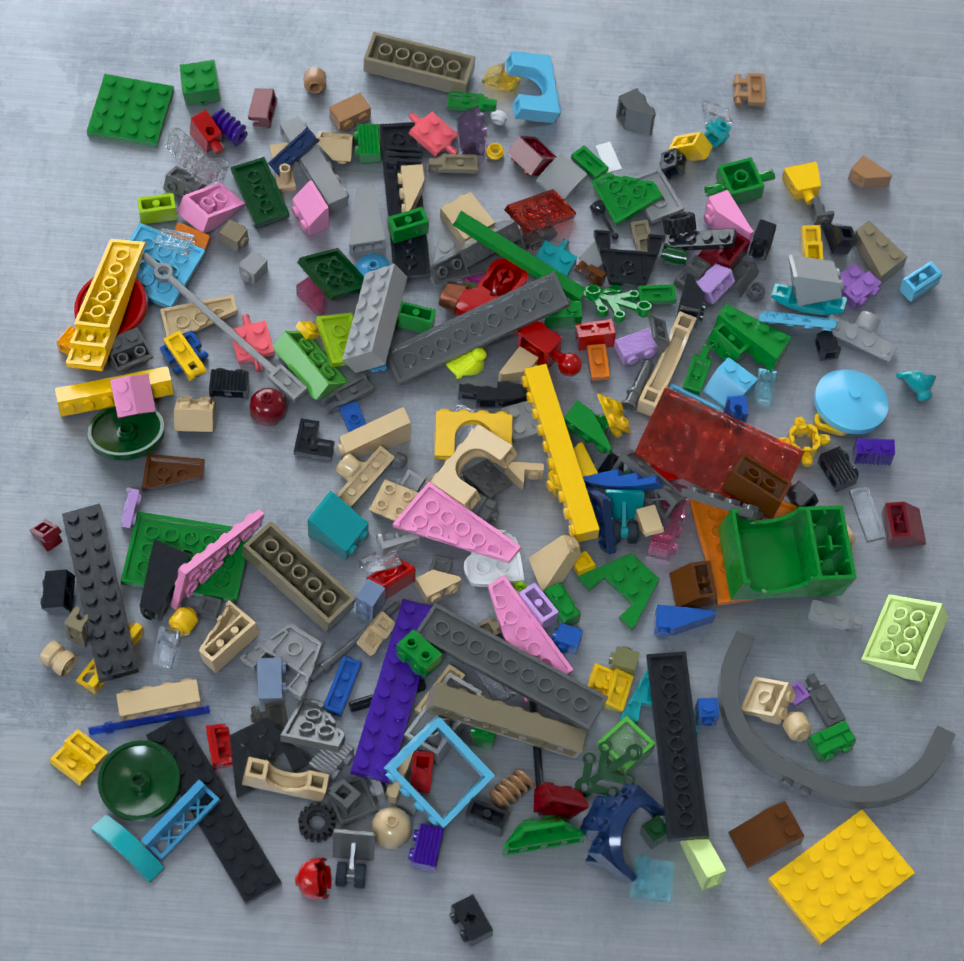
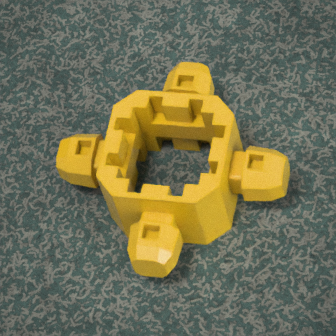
M796 417L794 426L789 430L787 438L777 439L776 445L780 450H787L788 448L789 456L794 459H800L804 467H810L813 458L818 453L819 447L830 444V436L827 434L818 435L817 427L812 424L806 425L803 417ZM795 435L797 437H803V435L810 437L812 448L808 446L801 449L800 446H797L795 444Z

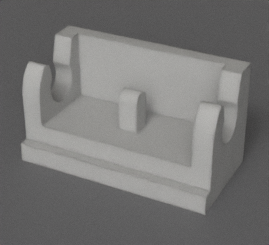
M403 530L383 536L379 533L376 536L383 557L420 546L419 535Z

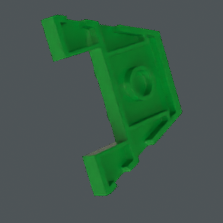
M630 553L580 575L577 581L589 592L603 580L611 585L631 604L619 617V620L632 631L653 594L659 578Z

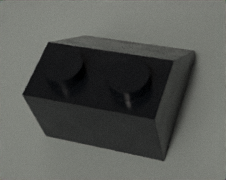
M691 274L686 276L677 316L680 311L696 317L695 328H697L698 322L703 320L707 302L703 301L705 294Z

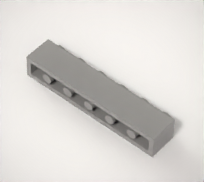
M296 116L280 123V134L284 141L289 144L308 125L305 121L301 120L300 116ZM316 144L297 163L308 181H313L327 204L330 214L348 206L349 193L346 188L341 186V180L337 174H334L330 161H326L324 158L325 154L322 148H318Z

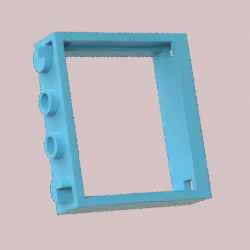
M437 716L383 768L387 772L385 775L392 783L397 782L401 786L400 792L407 798L410 796L415 801L413 805L421 813L424 811L429 816L427 820L435 827L438 825L441 828H444L471 801V798H474L495 776L453 730ZM435 730L482 777L443 817L396 770Z

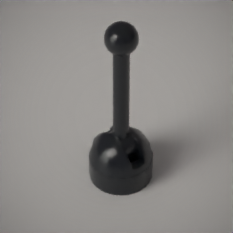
M595 201L590 205L591 211L595 215H601L611 231L612 239L617 240L619 237L618 233L614 232L604 215L605 205L603 201Z

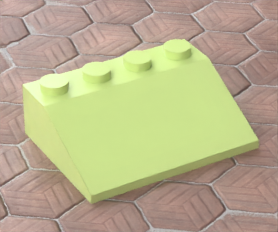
M888 595L861 660L899 677L922 682L949 617L943 604Z

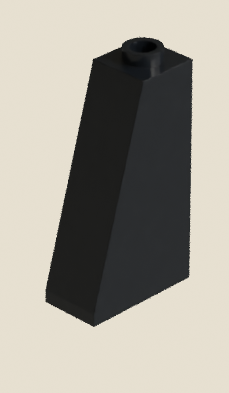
M158 540L153 542L139 606L144 618L148 620L154 619L159 622L173 597L176 586L175 582L179 574L178 569L184 563H189L191 556Z

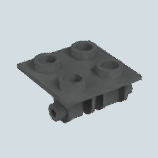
M487 459L462 472L465 483L477 489L479 494L481 493V495L491 500L495 499L494 495L513 485Z

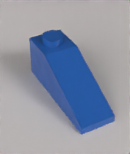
M657 604L654 634L662 637L674 636L712 623L716 611Z

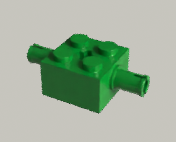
M752 157L718 166L716 173L718 183L704 186V192L706 197H710L728 190L736 204L762 198L763 182L775 180V173L773 169L758 172Z

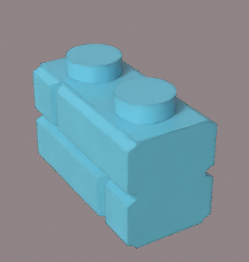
M930 261L924 267L905 277L899 290L912 302L937 286L942 273Z

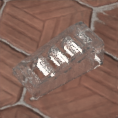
M162 228L154 244L189 256L196 243L195 235ZM164 235H167L165 241H163V240H162L163 236H164Z

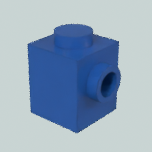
M560 623L559 628L554 629L551 639L554 640V644L560 652L576 655L583 630Z
M718 698L697 699L695 713L698 726L717 725L719 719Z

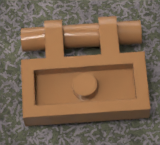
M747 73L746 79H742L741 74H735L733 80V87L735 88L733 100L735 105L738 107L742 106V101L747 100V106L765 107V74ZM742 87H747V92L742 91Z

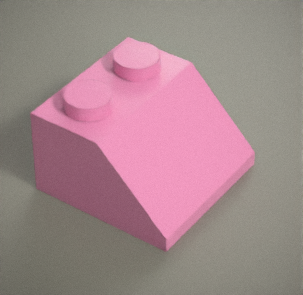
M311 180L293 198V207H291L294 216H298L300 219L301 228L303 231L306 230L309 236L329 228V208Z
M148 374L110 380L118 419L156 412Z

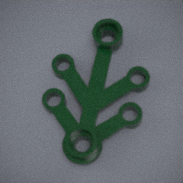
M609 741L601 742L599 744V751L601 753L597 774L591 777L592 764L596 760L595 755L592 752L584 754L582 758L584 763L583 775L575 782V790H580L584 797H588L592 793L611 796L609 790L614 789L616 792L614 797H617L619 795L617 787L610 786L608 788L596 784L601 780L625 785L627 784L625 782L627 777L631 778L632 784H635L634 776H624L612 772L630 760L636 761L640 759L643 755L642 747L638 744L629 745L624 755L607 766L612 745ZM603 744L608 745V751L602 749ZM631 749L636 750V756L630 754ZM587 755L592 757V762H587ZM582 783L588 786L586 791L581 788Z

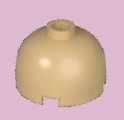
M387 807L375 815L372 821L371 832L375 833V840L379 846L385 849H397L409 841L412 833V823L404 810L398 807Z

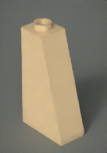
M399 408L340 436L339 445H337L340 456L352 454L355 458L374 453L380 445L386 449L410 441L411 422L405 408Z

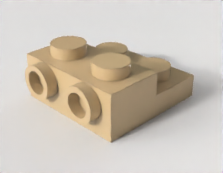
M755 676L741 705L742 712L745 715L760 717L763 722L780 725L781 720H785L787 717L789 702L792 703L795 700L794 689L789 682Z

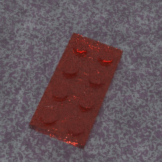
M554 189L508 204L504 209L527 235L573 219L577 214Z

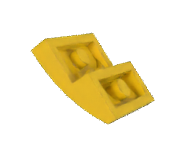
M595 663L592 666L587 686L608 696V700L603 708L623 712L634 676L617 668L611 670Z
M77 729L64 741V746L50 758L49 763L81 786L100 766L109 752Z

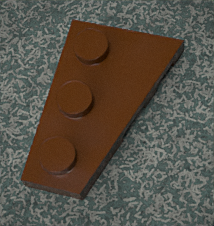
M147 454L142 491L202 480L205 459Z

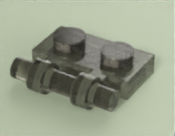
M285 700L265 703L266 711L262 712L259 711V706L251 707L252 714L250 718L253 724L267 718L282 733L288 723Z

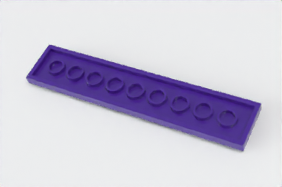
M402 599L350 774L388 784L391 782L385 775L387 772L383 768L400 751L421 679V675L415 674L409 664L402 662L397 657V644L413 629L417 631L432 608L430 605Z

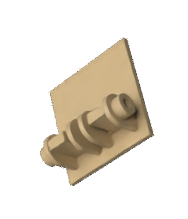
M385 479L369 511L396 521L419 493Z

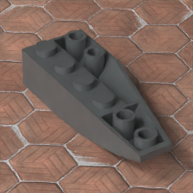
M503 220L490 227L496 233L527 251L517 221ZM470 238L437 260L429 269L434 283L441 284L486 273L493 261L504 257L477 240Z

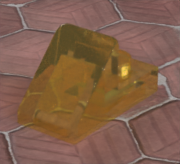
M505 63L488 67L481 83L514 94L521 81V77L508 76L507 72H505Z

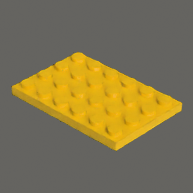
M860 810L772 875L768 882L821 946L911 878L915 871L867 814Z

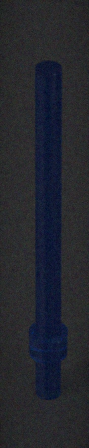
M208 705L112 723V721L105 722L104 725L89 727V736L106 733L107 735L117 730L171 721L181 715L183 718L209 714L210 710Z

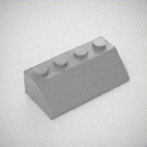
M448 673L442 682L455 689L467 690L470 694L483 695L482 691L451 673ZM426 704L404 736L411 741L435 716L440 717L458 737L467 725L425 712ZM435 730L417 750L434 753L433 761L440 764L452 745Z

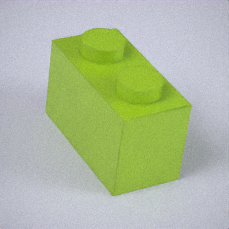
M173 193L137 198L141 223L151 224L177 220Z

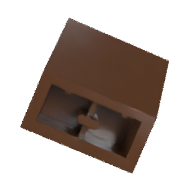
M710 561L692 562L669 573L675 606L687 608L714 606L717 593Z

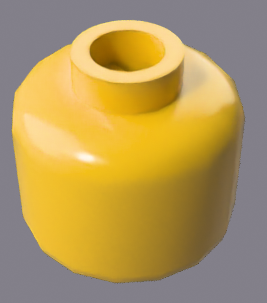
M190 607L177 608L168 621L171 632L180 637L190 635L198 623L195 610Z

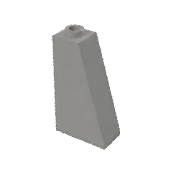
M374 185L356 187L349 253L351 255L386 249V237Z

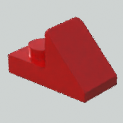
M413 752L410 785L417 792L430 793L434 753Z

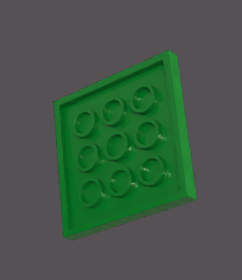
M104 74L87 128V135L157 148L173 96L174 86Z

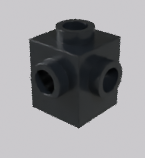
M677 148L661 153L660 170L669 180L685 175L687 159L683 153Z

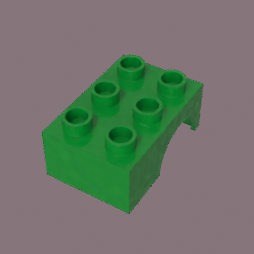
M843 505L798 507L787 515L768 520L743 519L738 516L739 509H731L718 527L730 600L842 595L857 578Z

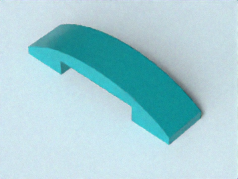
M775 283L771 298L786 307L816 315L842 313L847 303V298L842 297L798 306L793 287Z
M107 814L91 828L105 843H109L133 865L135 870L149 883L165 869L145 846Z

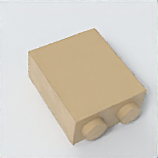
M471 192L460 195L456 200L451 203L448 202L440 208V219L460 244L472 238L453 226L460 211L468 214L488 228L495 225L494 220Z

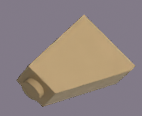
M562 535L529 557L542 592L557 583H562L581 555L579 543L575 537Z

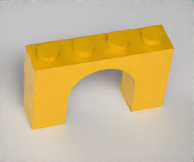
M450 409L436 411L433 460H447L454 454L455 434L466 425L477 426L479 424L512 445V414H508L505 411H498L496 414L485 410L472 413L465 409L458 410V412H451Z

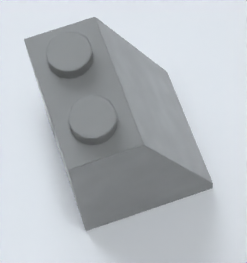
M788 255L792 286L798 306L842 298L841 290H844V284L841 279L840 270L835 268L834 262Z

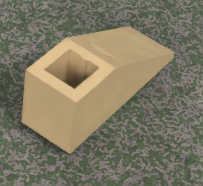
M423 164L401 166V173L397 174L398 184H402V188L399 189L400 200H404V204H401L402 213L415 209L424 191Z

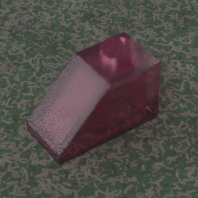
M307 277L296 285L297 296L317 316H323L325 294L315 285L310 277Z

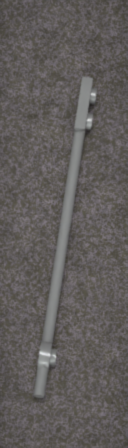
M148 253L143 254L142 259L154 269L157 281L162 283L169 282L269 371L270 374L267 375V379L292 402H296L308 391L307 387L282 364L275 368L173 277L171 265L168 263L159 264Z

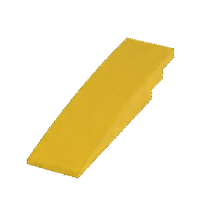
M110 239L74 322L76 329L70 341L71 350L65 362L67 367L103 371L135 283L146 245L145 242Z

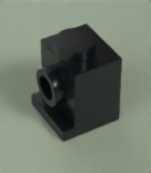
M824 330L817 333L814 343L820 361L838 359L841 347L838 346L837 338L833 337L832 331Z

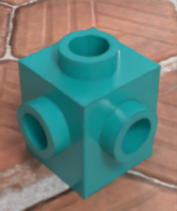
M718 116L714 121L710 120L704 127L706 131L703 135L715 149L721 142L724 144L730 137L728 133L732 127Z

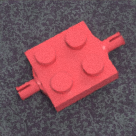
M414 112L409 115L408 118L416 124L409 134L435 157L443 151H447L450 154H457L459 152L451 146V143L459 134L434 112L429 113L424 118H419Z
M245 314L246 319L242 315L241 318L244 325L233 330L264 358L275 355L266 320L251 323L249 314ZM232 339L239 365L251 362L254 363L257 372H260L259 367L262 371L264 369L263 366Z

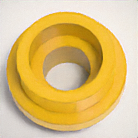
M492 143L487 147L486 155L492 160H499L504 155V149L499 143Z

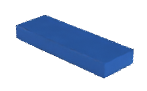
M343 656L323 705L326 712L342 716L361 669V661Z

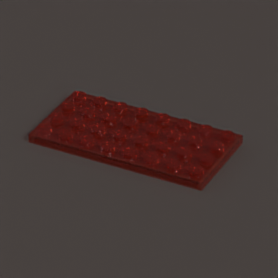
M665 386L633 456L709 492L724 495V499L726 497L742 501L736 496L729 494L722 486L743 452L791 482L805 451ZM778 509L776 510V512L774 513V515L772 516V518H770V517H768V516H766V515H763V517H765V518H767V519H774V517H775V515H776Z

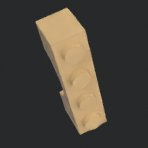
M249 757L242 785L322 802L326 794L329 774L311 770L303 773L285 772L273 767L269 761Z

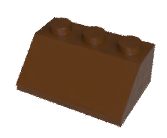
M743 452L722 488L729 494L741 499L744 503L760 507L759 511L772 518L785 498L792 482Z

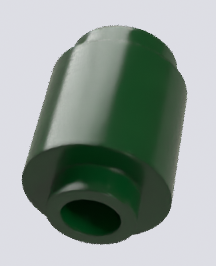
M667 246L666 249H662L661 259L664 260V264L678 267L681 265L685 266L688 252L682 248Z

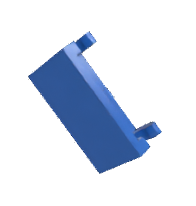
M727 396L723 411V418H725L727 429H731L730 423L734 422L737 424L738 432L744 431L748 418L746 396Z

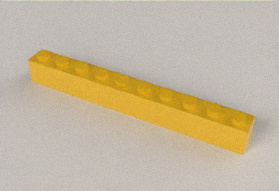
M543 364L525 368L524 376L521 377L522 385L527 388V401L533 407L531 409L532 417L538 423L537 433L539 436H542V448L544 453L547 452L548 454L547 464L554 473L552 479L554 486H558L559 489L557 492L559 502H563L564 518L565 520L568 519L570 524L568 525L569 534L575 537L578 542L596 539L600 529L547 365Z

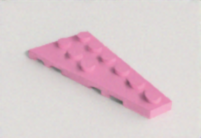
M503 575L488 585L490 598L504 640L567 675L573 672L574 669L507 578ZM523 697L524 703L530 701L529 699Z

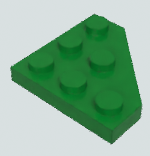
M605 173L591 182L617 226L664 198L655 182L650 180L643 181L633 177H621L612 173Z

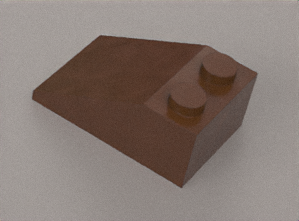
M786 801L767 808L728 832L747 869L800 845L805 837Z

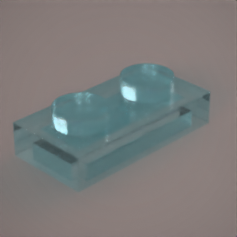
M758 368L754 404L772 407L777 371L771 373L766 369Z

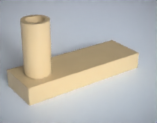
M288 142L270 144L272 159L288 145ZM288 164L280 165V177L275 173L276 184L280 193L296 191L292 166L290 167Z

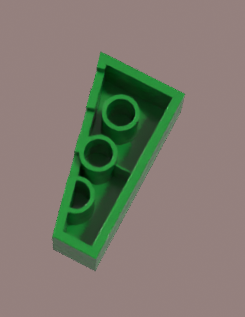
M725 304L717 316L714 328L723 321L727 323L751 345L747 353L754 357L753 360L757 364L762 363L767 367L766 370L772 374L785 354L791 336Z

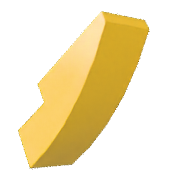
M802 225L800 228L802 257L823 260L820 225Z

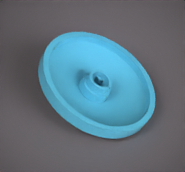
M848 369L832 371L822 377L814 392V404L821 418L833 428L848 434H866L876 430L881 426L888 413L889 403L883 388L873 378L859 371Z

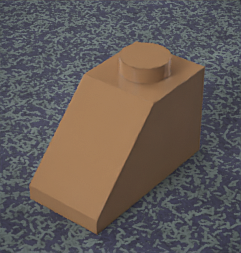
M863 155L851 168L848 179L861 188L887 187L893 174Z

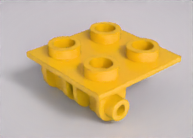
M597 394L612 435L619 438L623 435V432L630 434V424L624 416L622 404L618 400Z

